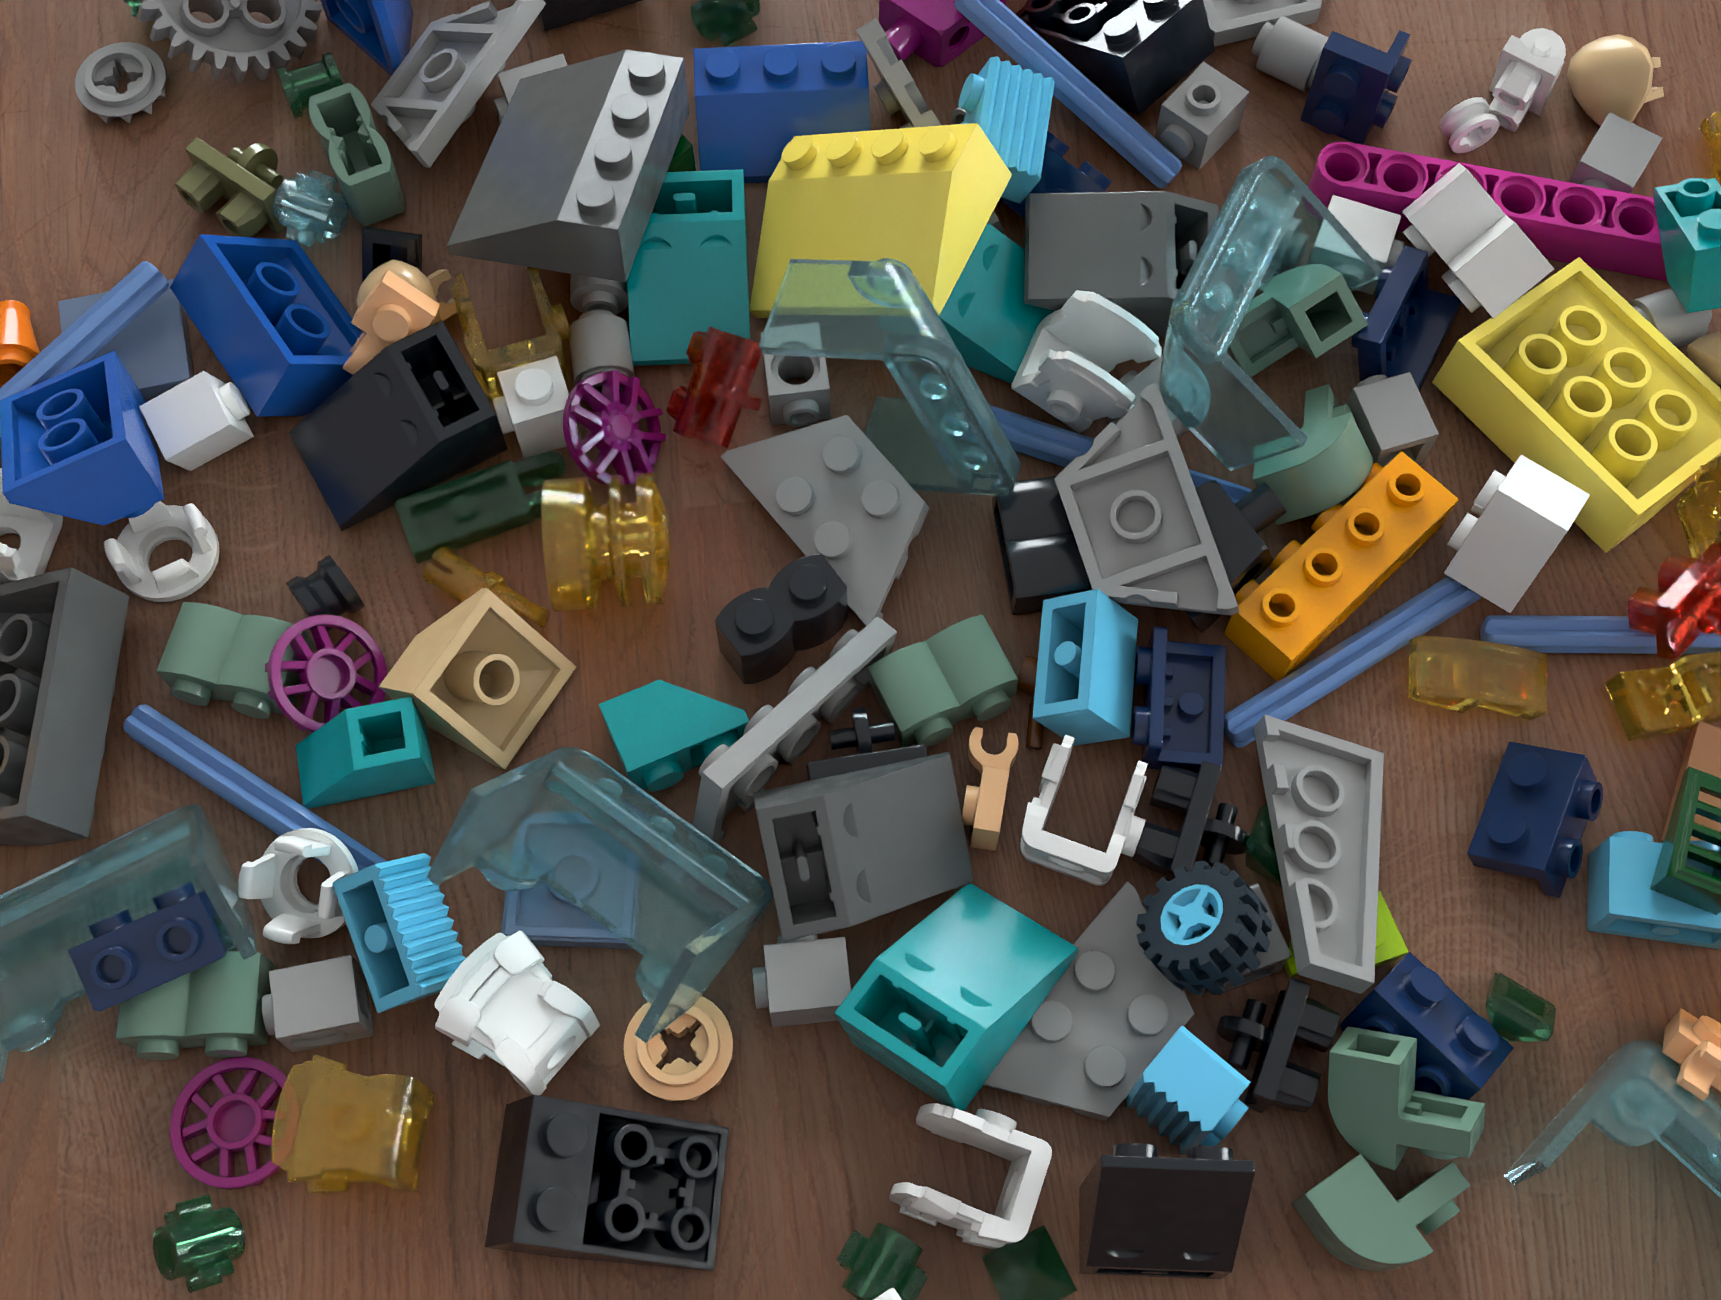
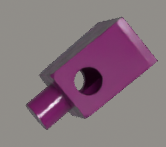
M879 0V24L886 33L898 61L902 60L903 63L912 53H915L935 67H944L986 35L955 8V0ZM1000 0L1006 6V0Z

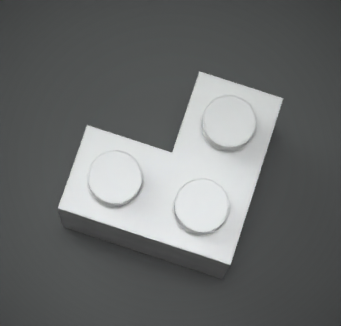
M1460 163L1402 211L1412 223L1403 233L1417 249L1428 251V257L1436 251L1450 267L1441 277L1471 313L1482 305L1494 319L1554 270L1553 266L1520 227L1501 210L1468 169Z
M1521 454L1507 476L1494 470L1473 502L1474 505L1471 511L1480 517L1478 519L1467 513L1447 545L1458 552L1444 574L1511 613L1568 532L1590 494Z

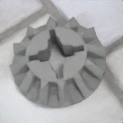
M131 42L114 43L96 50L83 61L76 73L75 91L88 114H97L106 124L115 117H120L130 124L133 114L140 111L152 114V103L155 100L166 98L165 82L169 80V76L159 55L149 47ZM124 71L131 82L127 85L128 91L120 94L116 91V88L119 87V80L122 79L121 72Z

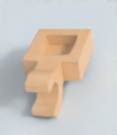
M387 269L359 306L351 321L353 325L364 332L350 350L352 355L345 362L343 369L354 375L385 347L428 327L435 318L440 304Z
M975 727L969 738L968 757L971 764L980 772L981 783L980 787L967 785L962 820L963 824L973 826L971 848L996 852L1009 771L1016 760L1019 742L1017 734L1009 732L1005 750L1000 754H989L981 746L983 728Z
M1680 1008L1665 1027L1662 1053L1681 1065L1676 1084L1701 1101H1705L1709 1096L1710 1085L1721 1091V1023L1704 1015L1697 1019Z

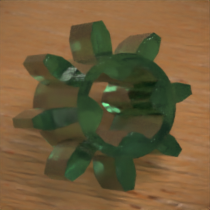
M698 0L691 6V17L700 34L710 41L721 38L724 47L740 41L758 29L752 18L760 12L759 0Z
M209 1194L175 1203V1210L164 1214L166 1225L158 1227L153 1235V1254L160 1273L169 1281L185 1276L189 1293L222 1283V1277L233 1274L235 1271L231 1261L240 1259L245 1249L244 1230L237 1213L230 1207L213 1210Z
M881 1223L876 1224L869 1238L853 1230L836 1259L842 1268L849 1271L841 1288L858 1300H873L891 1288L896 1290L902 1300H916L928 1279L925 1276L926 1272L915 1266L923 1253V1249L901 1233Z

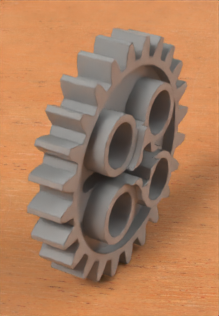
M138 0L144 2L139 6L137 17L139 21H156L152 26L150 34L152 42L166 38L172 41L168 52L170 59L178 57L183 52L191 56L189 71L194 73L205 62L211 64L213 80L218 81L223 68H231L237 83H243L247 68H252L261 80H265L270 69V63L281 72H284L290 61L289 55L300 59L307 45L305 41L311 42L318 26L313 22L318 21L322 5L315 2L316 0ZM191 12H204L210 15L215 20V23L200 22L193 17ZM249 13H262L268 16L272 23H260L253 19Z

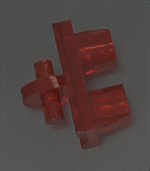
M709 326L707 332H694L686 352L689 362L695 365L688 387L681 385L678 389L673 390L666 409L667 413L676 420L673 432L683 437L699 439L728 448L742 407L759 411L763 399L748 392L764 344Z
M1712 543L1698 559L1672 553L1661 564L1658 573V591L1640 586L1629 598L1630 629L1656 636L1658 657L1676 661L1702 632L1705 634L1716 633L1721 635L1720 544Z

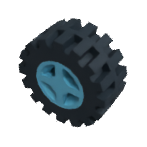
M1206 861L1194 862L1193 871L1189 872L1184 865L1174 869L1175 878L1168 882L1162 877L1155 884L1160 891L1156 896L1147 894L1142 902V905L1148 911L1137 916L1136 925L1142 931L1137 934L1139 945L1153 965L1174 986L1182 991L1186 988L1191 994L1202 996L1206 987L1215 995L1224 992L1225 982L1230 981L1234 987L1245 981L1241 973L1246 968L1255 972L1261 964L1256 957L1257 952L1268 951L1270 940L1264 934L1272 931L1271 920L1265 914L1268 910L1252 888L1234 870L1230 871L1225 864L1215 862L1211 868Z

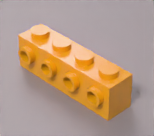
M1401 451L1385 467H1382L1378 462L1374 463L1366 480L1344 506L1338 503L1319 515L1311 527L1315 533L1303 545L1293 540L1282 549L1270 565L1274 572L1259 585L1252 579L1236 593L1235 599L1239 607V613L1231 615L1224 635L1276 682L1291 674L1433 537L1443 527L1459 499L1404 452Z

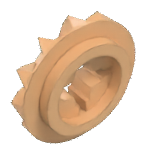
M691 992L665 993L644 1004L631 1019L624 1038L625 1062L631 1076L643 1091L667 1103L682 1100L696 1101L702 1094L720 1085L730 1062L733 1060L732 1031L723 1012L707 998ZM697 1026H700L695 1031V1038L690 1044L700 1064L696 1066L691 1061L687 1063L684 1059L677 1058L671 1064L666 1063L660 1070L659 1068L664 1064L663 1059L666 1057L668 1049L658 1030L661 1028L668 1035L672 1033L675 1037L681 1038L687 1032L692 1033Z

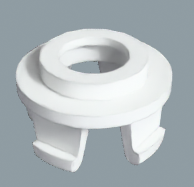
M159 501L146 513L135 518H128L129 523L122 530L117 540L111 538L104 542L106 556L122 583L138 597L154 602L179 600L200 589L212 576L217 566L220 552L216 532L193 503L183 507L165 505ZM169 540H182L192 548L193 553L189 562L181 558L152 572L150 571V555L161 543Z
M300 828L282 834L269 845L261 858L254 862L247 861L242 865L238 879V897L261 899L264 908L272 919L264 927L263 936L265 938L282 944L300 943V938H320L336 932L346 924L332 883L358 872V867L351 852L337 837L316 828ZM309 857L320 859L331 875L330 878L321 884L319 904L307 900L297 884L299 867Z

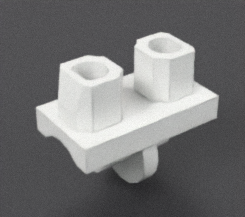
M1545 28L1532 29L1524 33L1520 38L1511 35L1504 46L1489 91L1493 92L1492 96L1495 98L1490 104L1488 114L1496 116L1501 127L1516 132L1528 110L1540 116L1545 108L1566 56L1565 44L1558 34Z

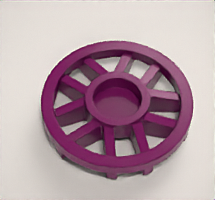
M615 370L595 373L578 382L566 400L563 413L564 438L573 460L589 478L610 487L634 484L642 478L650 476L654 471L653 466L658 458L661 442L666 441V433H661L658 417L663 415L661 408H655L649 395L639 385L640 379L635 376L628 377ZM603 382L602 394L592 386ZM619 386L623 387L621 399L619 393ZM581 398L594 410L593 413L579 406ZM637 402L641 406L642 411H636ZM640 419H646L648 432L639 430L638 421ZM577 422L589 431L581 442L577 435ZM642 443H648L646 451ZM593 446L600 451L594 462L585 454ZM630 460L636 468L634 471L632 470ZM610 462H612L617 475H610L604 471Z
M316 615L293 624L278 638L271 651L269 661L265 663V672H268L270 687L268 694L270 699H274L281 712L297 725V729L302 731L315 732L339 714L340 706L344 709L363 706L349 694L352 688L371 696L368 705L383 702L386 694L379 688V685L387 676L386 662L381 649L364 628L340 616ZM325 627H334L346 632V634L333 646ZM308 629L311 630L317 652L313 653L300 632ZM356 639L366 649V652L352 661L344 651ZM288 644L294 650L298 661H282ZM369 660H371L374 668V683L356 674V670ZM281 672L298 673L301 684L283 687ZM304 695L300 712L290 702L289 696ZM317 701L324 702L325 705L324 723L312 720Z
M228 1058L204 1068L185 1085L172 1110L170 1140L177 1160L192 1177L204 1184L219 1189H241L263 1184L264 1180L275 1174L286 1163L291 1154L296 1152L299 1147L297 1143L301 1134L302 1124H305V1116L302 1113L300 1097L295 1086L288 1076L278 1068L256 1058ZM239 1069L248 1070L236 1092H234L222 1075ZM261 1073L273 1079V1081L259 1099L254 1100L250 1095ZM211 1080L214 1081L223 1094V1097L213 1106L198 1093L200 1088ZM283 1090L290 1112L268 1110ZM193 1102L207 1115V1118L183 1128L188 1106ZM267 1123H289L285 1140L265 1136ZM208 1133L212 1141L190 1155L186 1149L185 1141ZM258 1145L277 1149L278 1152L264 1166L260 1167ZM245 1151L248 1174L233 1177L234 1154ZM220 1153L219 1176L212 1175L198 1166Z

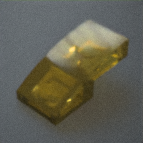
M1416 636L1409 640V699L1459 713H1464L1479 706L1531 721L1547 714V654L1479 640Z
M1721 651L1686 655L1667 667L1620 672L1605 682L1629 741L1689 730L1698 721L1707 724L1721 721Z

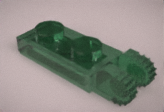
M542 452L538 456L534 455L514 463L510 459L396 500L397 502H394L417 564L535 521L534 518L547 519L558 515L560 512L570 510L572 506H576L575 503L579 502V497L573 484H568V482L565 484H554L553 487H546L526 495L522 486L535 487L544 484L546 481H552V479L558 478L559 475L563 474V471L566 470V464L560 452Z

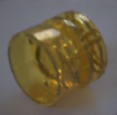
M653 472L637 474L636 502L628 503L623 476L612 475L608 489V501L605 505H596L592 486L586 477L544 480L541 503L543 551L547 585L554 612L598 609L602 593V580L614 581L621 607L633 606L634 578H642L647 605L664 604L665 584L671 569V545L667 508L664 506L657 489L655 474Z

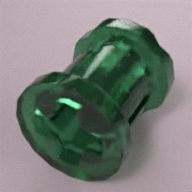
M331 52L322 54V61L291 71H288L285 67L276 69L294 119L302 117L303 110L309 108L311 96L343 85L341 75Z

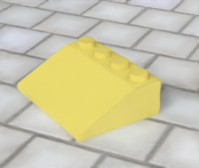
M970 123L794 136L791 142L784 148L782 158L768 181L750 312L755 318L938 319L1012 176L979 124Z
M1580 257L1517 299L1494 319L1491 317L1460 338L1432 381L1514 463L1522 454L1590 494L1574 522L1605 553L1645 524L1721 458V388Z

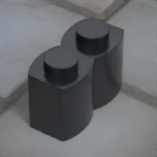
M1056 476L994 484L992 497L993 517L1013 615L1042 611L1043 600L1091 590V584L1054 479Z
M822 554L804 556L791 562L774 577L769 587L758 588L741 594L728 603L719 613L715 620L720 652L744 684L761 682L774 676L791 661L796 651L807 650L823 644L843 627L848 618L847 586Z

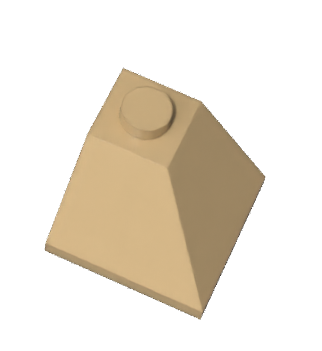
M482 588L417 634L379 685V688L394 700L412 696L429 728L492 765L505 770L569 679L576 666L492 591Z

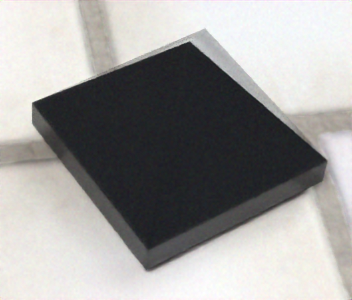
M364 227L362 229V283L375 268L390 260L403 261L422 272L421 234Z

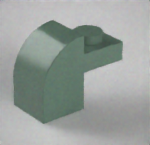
M1310 264L1283 272L1258 285L1259 296L1213 326L1240 374L1249 379L1297 347L1302 348L1314 358H1318L1366 327L1368 323L1343 275L1327 265Z
M1329 384L1306 391L1302 428L1256 442L1253 481L1257 487L1265 482L1287 511V513L1275 521L1276 525L1311 516L1337 505L1363 484L1372 469L1373 457L1356 424L1348 404L1339 406Z
M1348 1026L1329 1052L1328 1103L1334 1123L1349 1145L1366 1159L1392 1170H1396L1408 1147L1418 1148L1422 1154L1435 1159L1447 1160L1457 1157L1469 1159L1484 1130L1485 1103L1416 1091L1417 1038Z
M1359 1154L1291 1204L1321 1245L1338 1260L1362 1270L1389 1271L1401 1268L1434 1252L1415 1226L1419 1225L1425 1235H1428L1460 1212V1209L1452 1199L1471 1185L1452 1161L1395 1200L1362 1154Z

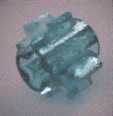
M311 169L308 175L298 172L296 179L289 177L282 182L275 195L273 210L275 217L279 219V224L288 227L285 235L286 238L312 247L315 241L324 244L326 238L334 239L341 233L348 217L349 206L343 194L335 191L336 178Z

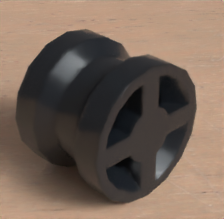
M330 555L318 561L317 570L306 578L295 576L286 582L289 590L308 617L316 615L341 616L345 612L355 614L365 607L350 581ZM325 627V629H326L327 632L333 628V627Z

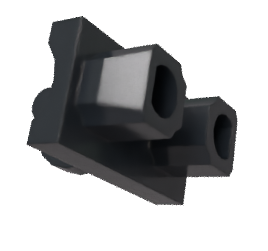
M865 707L851 708L853 727L829 731L831 750L856 747L857 755L807 762L808 765L806 767L808 780L811 781L926 757V745L872 752V744L896 740L893 721L869 725Z
M1203 760L1196 773L1186 769L1162 765L1149 804L1182 815L1179 829L1177 832L1145 821L1132 861L1154 872L1163 874L1164 878L1169 882L1175 878L1173 870L1182 865L1189 872L1192 871L1199 845L1206 848L1203 861H1206L1211 868L1215 862L1223 864L1225 854L1239 855L1247 851L1250 836L1246 831L1234 825L1238 813L1236 806L1220 803L1215 819L1207 818L1222 766Z
M1291 977L1286 990H1281L1278 993L1268 1027L1261 1025L1267 1005L1255 999H1247L1242 1018L1227 1015L1220 1017L1216 1029L1217 1034L1233 1044L1227 1060L1229 1065L1240 1070H1247L1252 1052H1259L1243 1102L1249 1109L1263 1113L1272 1104L1279 1108L1305 1113L1314 1103L1321 1074L1287 1060L1293 1041L1325 1053L1334 1038L1340 1014L1324 1004L1308 998L1311 984Z

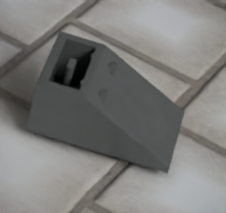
M1168 191L1029 194L1026 197L1024 303L1056 311L1063 307L1076 290L1094 292L1131 313L1157 336L1184 342L1221 311L1218 205Z
M949 752L753 792L783 941L851 927L974 881Z

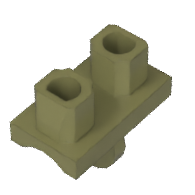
M198 137L185 148L193 165L184 173L175 186L188 206L202 214L221 196L224 197L228 202L216 215L221 225L231 235L236 237H252L264 225L279 234L290 223L288 217L278 211L276 207L278 197L276 190L281 186L283 176L276 172L278 157L272 148L263 143L253 144L245 150L236 146L231 149L228 157H226Z

